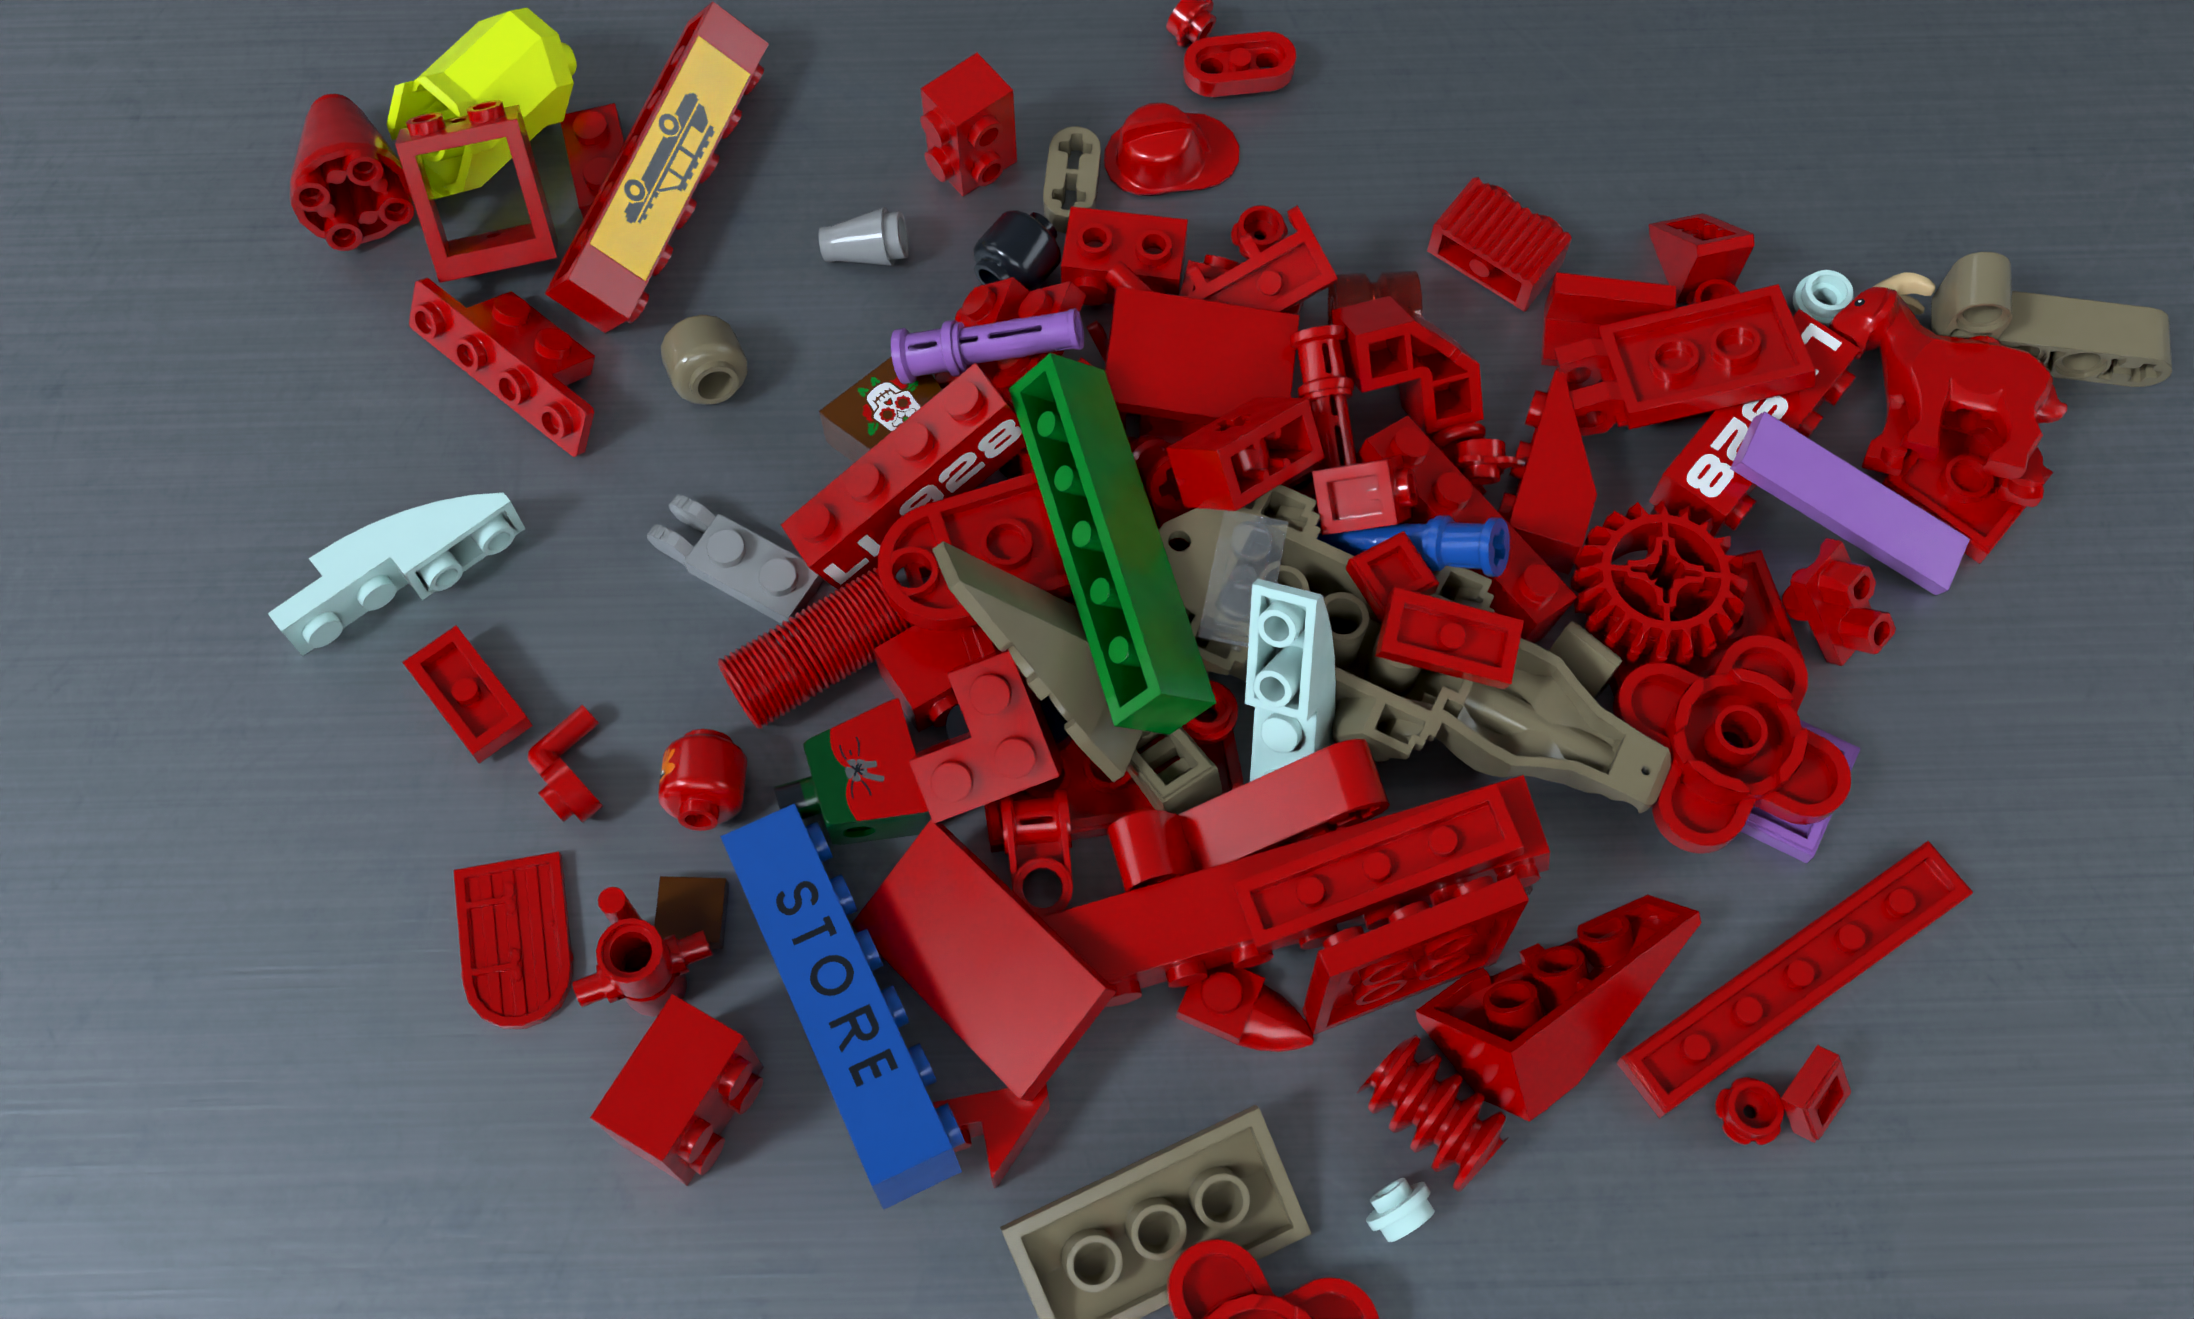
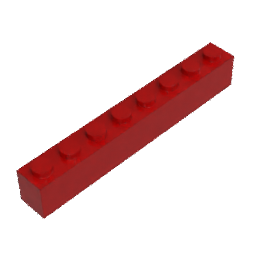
M1522 775L1496 784L1523 843V855L1260 954L1254 944L1232 883L1484 787L1040 918L1117 991L1105 1006L1113 1007L1139 999L1142 996V988L1166 981L1168 987L1171 988L1189 986L1208 977L1207 969L1233 962L1234 968L1237 969L1250 968L1270 961L1274 957L1273 950L1299 943L1301 949H1315L1323 947V942L1333 934L1350 927L1365 924L1367 930L1376 929L1389 924L1388 917L1398 909L1418 901H1427L1428 905L1432 904V906L1454 898L1453 892L1457 888L1482 876H1492L1494 882L1517 874L1523 888L1528 887L1541 879L1540 872L1549 870L1550 849L1525 777Z

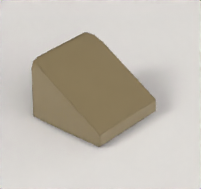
M1572 621L1564 628L1549 652L1562 658L1577 680L1595 700L1610 684L1622 663L1621 657L1576 622L1573 623Z

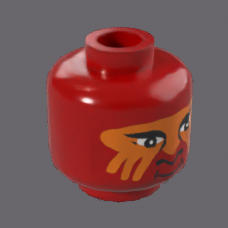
M697 729L686 733L683 737L673 741L663 754L658 790L659 804L667 814L677 819L682 826L691 830L706 831L715 828L717 824L731 820L743 807L747 757L741 748L722 732L712 729Z

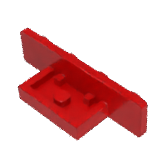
M429 278L415 282L409 318L410 328L572 457L584 453L594 417V409L566 385L591 375L595 355L512 291L466 308Z

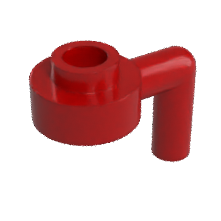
M583 705L565 718L528 751L529 763L548 784L538 794L563 822L575 814L584 823L603 807L599 800L560 758V756L599 724Z

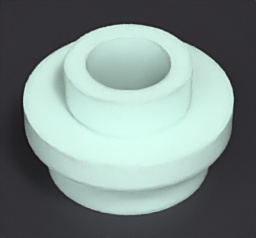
M1820 270L1806 276L1799 282L1793 294V306L1796 312L1800 309L1828 328L1831 320L1854 300L1853 287L1850 281L1841 273L1833 270ZM1817 299L1823 300V301H1825L1827 304L1821 303V302L1818 301Z
M1405 1178L1395 1180L1378 1191L1370 1199L1375 1209L1368 1215L1366 1222L1372 1231L1381 1230L1388 1242L1396 1241L1419 1228L1434 1214L1435 1210L1427 1200L1431 1191L1425 1182L1409 1185Z

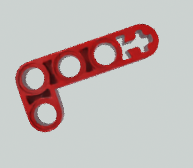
M1351 739L1325 747L1181 814L1163 810H1146L1130 814L1113 822L1107 828V833L1125 892L1362 823L1383 813L1390 804L1368 742L1365 739Z

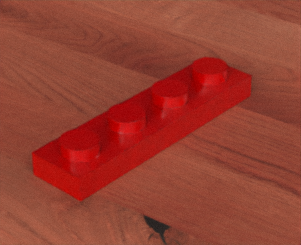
M1495 783L1236 881L1232 885L1256 949L1260 954L1523 855L1524 846L1499 788Z

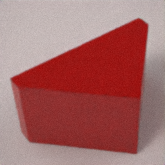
M1704 213L1649 224V236L1669 285L1676 286V303L1685 302L1689 292L1696 291L1700 284L1710 279H1722L1735 285L1754 248L1753 233Z

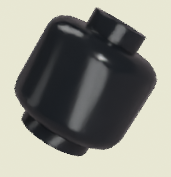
M1018 210L1004 212L973 248L976 262L974 272L982 285L1014 277L1029 291L1038 289L1061 262L1060 248L1055 240L1058 236L1055 227L1047 218L1036 212H1032L1030 215Z

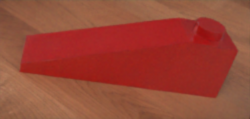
M1647 894L1578 925L1576 931L1578 938L1548 949H1544L1537 943L1519 951L1522 962L1493 976H1490L1484 968H1481L1461 977L1415 1011L1418 1023L1475 1093L1480 1092L1485 1096L1484 1101L1530 1122L1579 1084L1702 923L1699 911Z

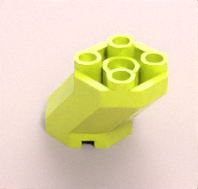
M528 8L511 10L478 21L417 79L395 85L386 124L392 141L396 140L400 129L407 128L406 121L413 117L429 113H442L443 119L447 120L468 115L466 109L475 104L500 100L503 102L504 108L519 105L528 138L531 141L546 126L564 121L574 85L572 76L577 67L573 50L569 45L561 42L559 34ZM503 137L421 154V158L434 199L482 187L512 159L507 138Z

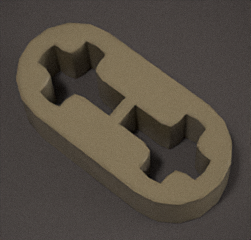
M1079 126L1064 128L1052 137L1049 145L1043 189L1044 217L1053 224L1056 231L1065 234L1070 210L1062 209L1065 203L1066 190L1076 191V202L1073 207L1096 209L1101 169V147L1096 134L1087 128ZM1071 151L1082 152L1079 158L1078 169H1068V158L1071 156Z

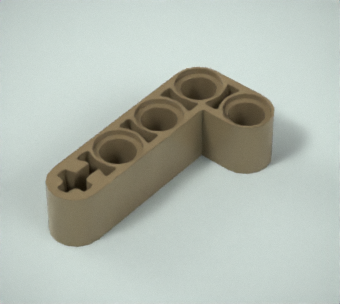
M1977 252L1960 258L1954 263L1931 300V331L1936 335L1966 339L1974 336L1992 337L2003 346L2028 351L2040 360L2049 370L2051 376L2055 378L2129 387H2145L2163 382L2172 373L2170 320L2167 313L2152 307L2012 291L2011 263L2002 254Z

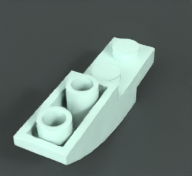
M503 492L467 495L404 510L371 523L339 539L310 557V561L322 577L270 611L268 615L298 652L304 656L314 648H320L333 642L341 634L343 628L368 611L377 610L388 604L394 598L396 592L407 584L411 585L422 601L435 591L448 589L461 578L464 571L484 557L497 554L506 549L512 543L515 536L525 530V527L511 501Z
M1257 579L1252 584L1245 704L1255 707L1250 782L1330 746L1333 743L1332 725L1335 717V655L1329 615L1323 596L1318 593L1262 579Z

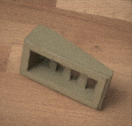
M1180 727L1170 735L1163 734L1165 737L1163 740L1139 754L1137 750L1162 735V733L1142 732L1127 771L1156 810L1181 814L1222 794L1218 768L1183 727ZM1178 755L1180 757V760L1158 774L1154 772L1156 768L1162 766Z

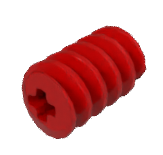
M1415 1034L1402 1041L1382 1061L1356 1094L1371 1086L1374 1088L1368 1104V1110L1372 1114H1377L1392 1105L1395 1107L1389 1124V1129L1393 1133H1398L1414 1124L1417 1128L1410 1149L1415 1153L1436 1144L1438 1149L1431 1166L1435 1172H1440L1455 1163L1460 1166L1453 1184V1188L1460 1192L1508 1139L1503 1140L1500 1137L1506 1115L1499 1111L1481 1120L1478 1115L1485 1096L1480 1092L1461 1101L1456 1098L1463 1081V1076L1457 1072L1440 1082L1435 1079L1442 1057L1436 1053L1418 1063L1414 1057L1421 1038Z

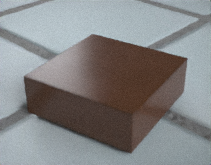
M660 876L654 927L661 937L665 938L675 934L679 940L704 930L710 947L713 949H723L730 886L727 879Z

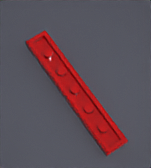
M1927 841L1630 1050L1616 1063L1660 1119L1973 894V891L1935 847Z

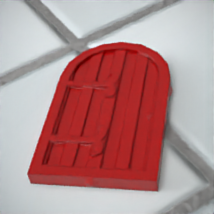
M558 851L454 870L462 969L461 979L468 1003L484 1021L502 1029H527L545 1022L562 1007L571 990L574 956L571 950L561 853Z

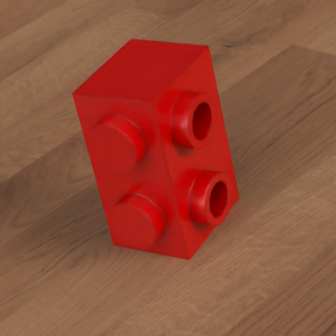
M978 52L920 88L923 106V116L920 117V122L926 134L928 149L924 156L929 169L939 181L945 182L948 180L964 197L979 186H987L993 183L1002 174L1003 170L1017 162L1013 89Z
M1071 206L1061 262V283L1071 281L1087 295L1083 303L1084 305L1114 304L1116 289L1105 279V276L1115 264L1122 261L1154 292L1179 296L1186 255L1188 219Z

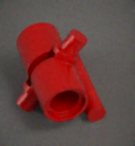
M608 887L604 889L599 895L598 906L612 925L607 927L598 941L596 948L597 972L572 982L576 998L582 1008L605 998L610 1003L625 999L630 1007L641 1015L656 1017L672 994L682 1000L685 997L687 989L686 973L690 972L688 965L713 955L704 930H701L679 940L675 934L662 938L653 925L642 920L620 888Z

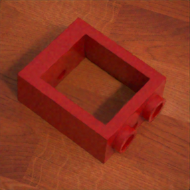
M500 100L482 102L466 109L468 115L447 120L443 119L442 113L424 114L407 120V128L400 129L395 146L439 283L557 258L558 238L519 105L504 108L503 102ZM506 137L531 223L448 241L421 154Z

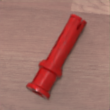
M1341 325L1312 327L1295 332L1289 338L1291 347L1298 349L1303 385L1298 387L1299 398H1308L1325 456V458L1318 461L1320 469L1357 463L1347 399L1352 397L1354 382L1352 378L1346 377L1341 341L1346 338L1345 327Z

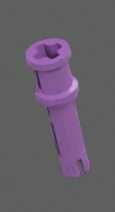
M1076 308L1064 312L1016 318L1009 321L965 327L962 322H957L956 320L945 321L942 324V328L909 333L907 329L900 328L895 329L891 336V356L894 370L899 381L905 385L914 383L917 380V376L949 372L951 376L957 377L974 363L979 364L1011 358H1023L1030 355L1069 349L1079 350L1084 347L1083 324L1080 313Z

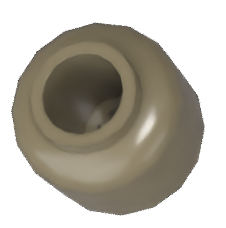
M703 314L687 317L676 323L665 334L661 344L662 362L672 386L681 398L695 404H717L729 399L743 385L748 373L747 358L736 334L724 320L717 316Z

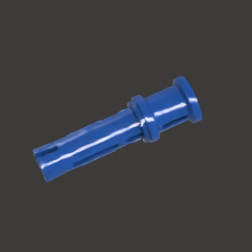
M1438 515L1435 518L1429 519L1427 524L1399 523L1397 525L1328 535L1320 533L1317 538L1324 543L1356 556L1404 531L1431 571H1441L1445 566L1482 569L1483 573L1490 577L1502 575L1506 568L1510 551V535L1507 523L1503 518L1497 517L1489 518L1484 524L1454 522V519L1449 515ZM1319 519V522H1318L1317 526L1320 527V529H1321V524H1320V519Z

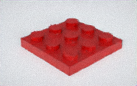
M1517 874L1494 882L1492 876L1489 875L1473 879L1457 888L1453 892L1454 898L1433 907H1429L1427 901L1414 902L1392 913L1388 917L1389 924L1364 933L1361 926H1354L1339 931L1323 942L1324 949L1319 950L1317 953L1302 1009L1312 1034L1321 1033L1463 977L1478 969L1496 964L1529 901Z

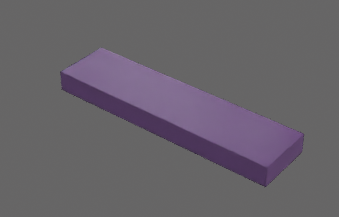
M1764 411L1753 418L1730 467L1734 472L1930 593L1938 595L1949 590L1970 539L1767 412Z

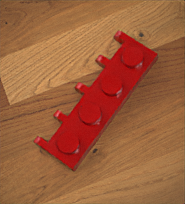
M1297 205L1287 211L1289 221L1297 232L1262 252L1259 251L1250 233L1239 238L1249 259L1208 283L1197 263L1190 266L1186 271L1196 290L1183 297L1284 313L1337 283L1338 277ZM1096 320L1087 325L1086 328L1106 363L1109 339L1102 325Z

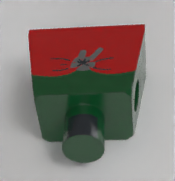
M899 698L889 700L809 738L803 743V748L811 776L774 787L780 810L795 803L801 819L822 814L831 842L835 845L919 835L931 819L909 763L916 755Z

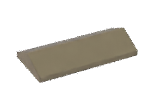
M1253 1105L1000 1227L1039 1319H1140L1169 1304L1166 1287L1170 1269L1177 1257L1196 1243L1216 1239L1230 1241L1243 1247L1258 1261L1312 1234L1260 1108L1257 1105Z

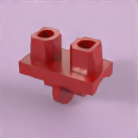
M1826 538L1820 545V554L1816 561L1808 568L1795 571L1790 580L1791 585L1787 587L1782 595V604L1789 617L1797 621H1808L1827 663L1843 666L1856 650L1874 655L1878 654L1896 631L1890 613L1874 610L1870 606L1869 599L1874 595L1876 580L1870 566L1852 563L1843 541Z

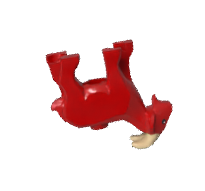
M1904 272L1889 277L1861 292L1831 320L1829 329L1861 349L1855 359H1860L1865 351L1876 350L1880 347L1887 416L1882 434L1871 441L1861 467L1899 476L1902 471L1903 459L1908 449L1918 453L1921 459L1935 461L1940 451L1941 428L1966 434L1983 433L1995 448L1983 461L1982 470L1984 474L2004 478L1995 498L2032 508L2037 506L2044 494L2043 456L2038 448L2043 433L2038 424L2059 421L2067 413V404L2062 403L2058 399L2056 389L2052 384L2053 378L2046 366L2028 351L2003 346L1999 341L1989 336H1974L1966 339L1936 335L1922 326L1915 315L1923 314L1925 307L1917 299L1908 296V294L1930 296L1935 292V284L1925 276Z

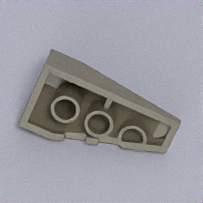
M944 541L932 549L949 590L1000 651L1004 652L1006 649H1009L1014 662L1027 678L1028 686L1040 700L1047 696L1050 697L1057 710L1067 721L1064 724L1065 731L1113 783L1124 776L1143 731L1114 726L1077 606Z

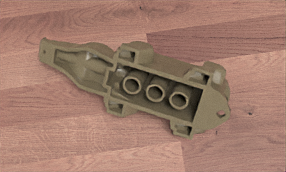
M1280 484L1237 511L1195 508L1165 522L1159 529L1207 675L1209 671L1224 675L1230 674L1246 682L1252 584L1257 579L1318 593L1323 596L1333 636L1336 696L1332 736L1335 743L1351 739H1365L1369 744L1374 761L1383 762L1388 761L1390 758L1406 760L1409 758L1412 749L1420 751L1426 740L1434 741L1436 737L1466 765L1487 775L1503 778L1524 775L1565 784L1587 793L1604 795L1610 800L1625 801L1638 809V813L1647 811L1657 801L1671 768L1669 748L1645 736L1602 708L1577 680L1562 658L1521 638L1512 684L1504 690L1376 657L1382 621H1379L1346 571L1348 559L1354 556L1317 539L1321 529L1317 526L1320 515L1313 512L1316 507V500ZM1174 538H1183L1189 543V547L1181 551H1175L1169 546V542ZM1445 566L1441 571H1432L1439 585L1436 593L1430 596L1494 612V609L1489 607L1494 596L1487 592L1492 583L1491 579L1466 568Z

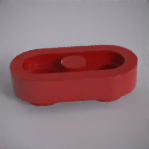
M1271 31L1202 38L1192 43L1185 52L1184 81L1193 92L1205 97L1275 91L1286 86L1293 78L1296 49L1287 37Z

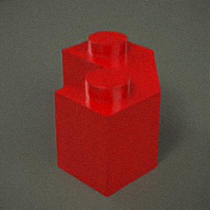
M1391 296L1332 310L1333 325L1345 327L1346 338L1341 341L1346 376L1353 379L1354 385L1361 393L1399 384L1401 407L1425 434L1441 431L1460 423L1484 420L1480 364L1451 336Z

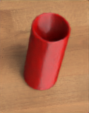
M877 566V568H872V571L868 570L867 574L863 573L861 577H857L856 581L852 580L850 584L846 583L845 587L841 586L839 590L830 593L828 597L824 596L823 600L819 599L818 603L808 606L807 610L802 609L801 613L797 612L795 617L790 616L788 621L783 620L781 625L777 624L775 626V629L770 628L768 633L764 632L762 636L758 635L757 639L753 638L752 642L746 643V646L741 645L740 649L736 648L735 653L730 652L729 656H724V659L719 658L718 666L749 719L756 728L763 729V725L768 726L769 722L773 723L774 719L780 718V715L785 716L786 712L790 713L791 709H796L797 705L801 706L802 702L806 703L809 701L810 696L816 697L817 692L823 693V689H829L830 684L836 685L841 679L844 680L846 676H851V673H856L857 669L861 670L868 663H873V660H876L874 648L914 626V624L902 618L887 601L882 589Z

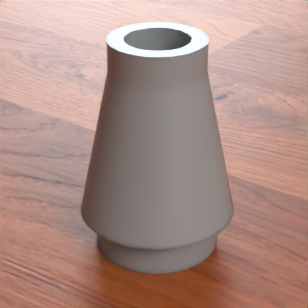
M886 207L836 225L820 227L819 229L820 251L825 262L843 261L894 266L896 259L908 257V233L901 211L889 212Z

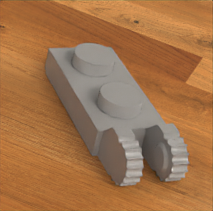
M676 495L668 506L678 520L703 533L695 546L691 545L681 535L658 524L654 525L646 535L654 547L685 565L690 574L781 624L783 620L788 621L790 616L795 617L797 612L801 613L802 609L806 607L824 581L823 578L807 566L802 558L721 514L714 516L705 506L692 501L684 495Z

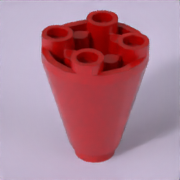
M327 94L316 99L306 115L290 179V202L299 222L317 237L326 239L327 244L331 248L339 251H350L357 248L360 244L383 238L399 226L411 221L414 216L413 199L400 159L365 113L352 100L340 94Z

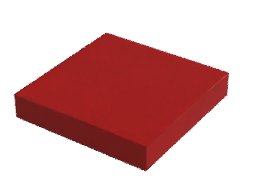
M1941 428L1940 451L1934 462L1921 459L1918 453L1910 449L1903 459L1900 475L1889 474L1882 484L1968 537L1970 540L1964 554L1980 564L2026 506L1995 498L2004 478L1984 474L1982 470L1983 461L1995 448L1983 433L1966 434ZM2043 465V481L2045 484L2054 472Z

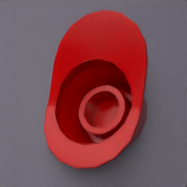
M1149 103L1137 108L1127 117L1123 126L1111 136L1104 150V167L1110 180L1123 191L1138 196L1202 190L1217 186L1232 176L1239 163V144L1233 132L1220 120L1205 114L1184 113L1178 107L1167 103Z

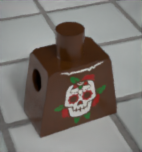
M891 356L819 410L825 439L834 449L855 463L937 395L942 388L932 374L917 376V380L912 384H902L894 370Z

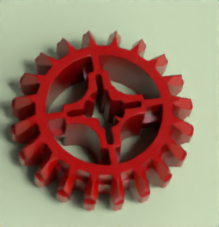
M1663 500L1654 505L1650 515L1638 502L1634 506L1629 507L1625 516L1614 510L1612 514L1606 517L1602 527L1596 525L1595 528L1590 530L1585 540L1586 545L1579 548L1574 559L1577 570L1574 571L1571 577L1570 585L1571 590L1579 593L1574 602V613L1590 615L1585 624L1586 631L1590 634L1603 631L1607 635L1603 644L1610 650L1615 649L1618 644L1628 649L1626 653L1628 665L1636 662L1640 654L1648 655L1650 663H1665L1669 656L1676 666L1679 667L1688 665L1693 654L1703 660L1712 654L1717 646L1716 644L1721 645V643H1725L1734 631V623H1737L1744 613L1745 603L1742 601V598L1748 590L1747 584L1749 580L1738 576L1743 568L1744 557L1726 555L1731 547V535L1714 538L1710 534L1713 528L1712 518L1701 522L1700 525L1690 521L1689 506L1681 509L1677 516L1669 515ZM1635 551H1647L1645 559L1628 560L1626 565L1611 564L1614 560L1625 554ZM1654 571V580L1651 581L1650 577ZM1666 589L1667 593L1663 598V590ZM1691 604L1705 605L1704 611L1695 617L1681 621H1670V616L1674 610H1688Z

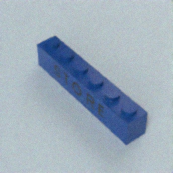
M794 803L720 836L883 1210L961 1173L962 1170L953 1148L965 1143L963 1135L948 1103L938 1108H934L925 1087L936 1083V1077L921 1044L918 1043L907 1049L898 1028L909 1024V1019L894 986L891 985L880 990L872 971L882 967L883 963L868 930L865 929L856 934L852 930L847 916L858 910L842 874L829 879L822 862L833 858L818 822L816 821L805 826Z

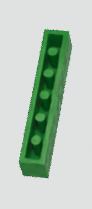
M1049 353L1009 388V392L1111 718L1115 727L1170 735L1217 702L1105 370Z

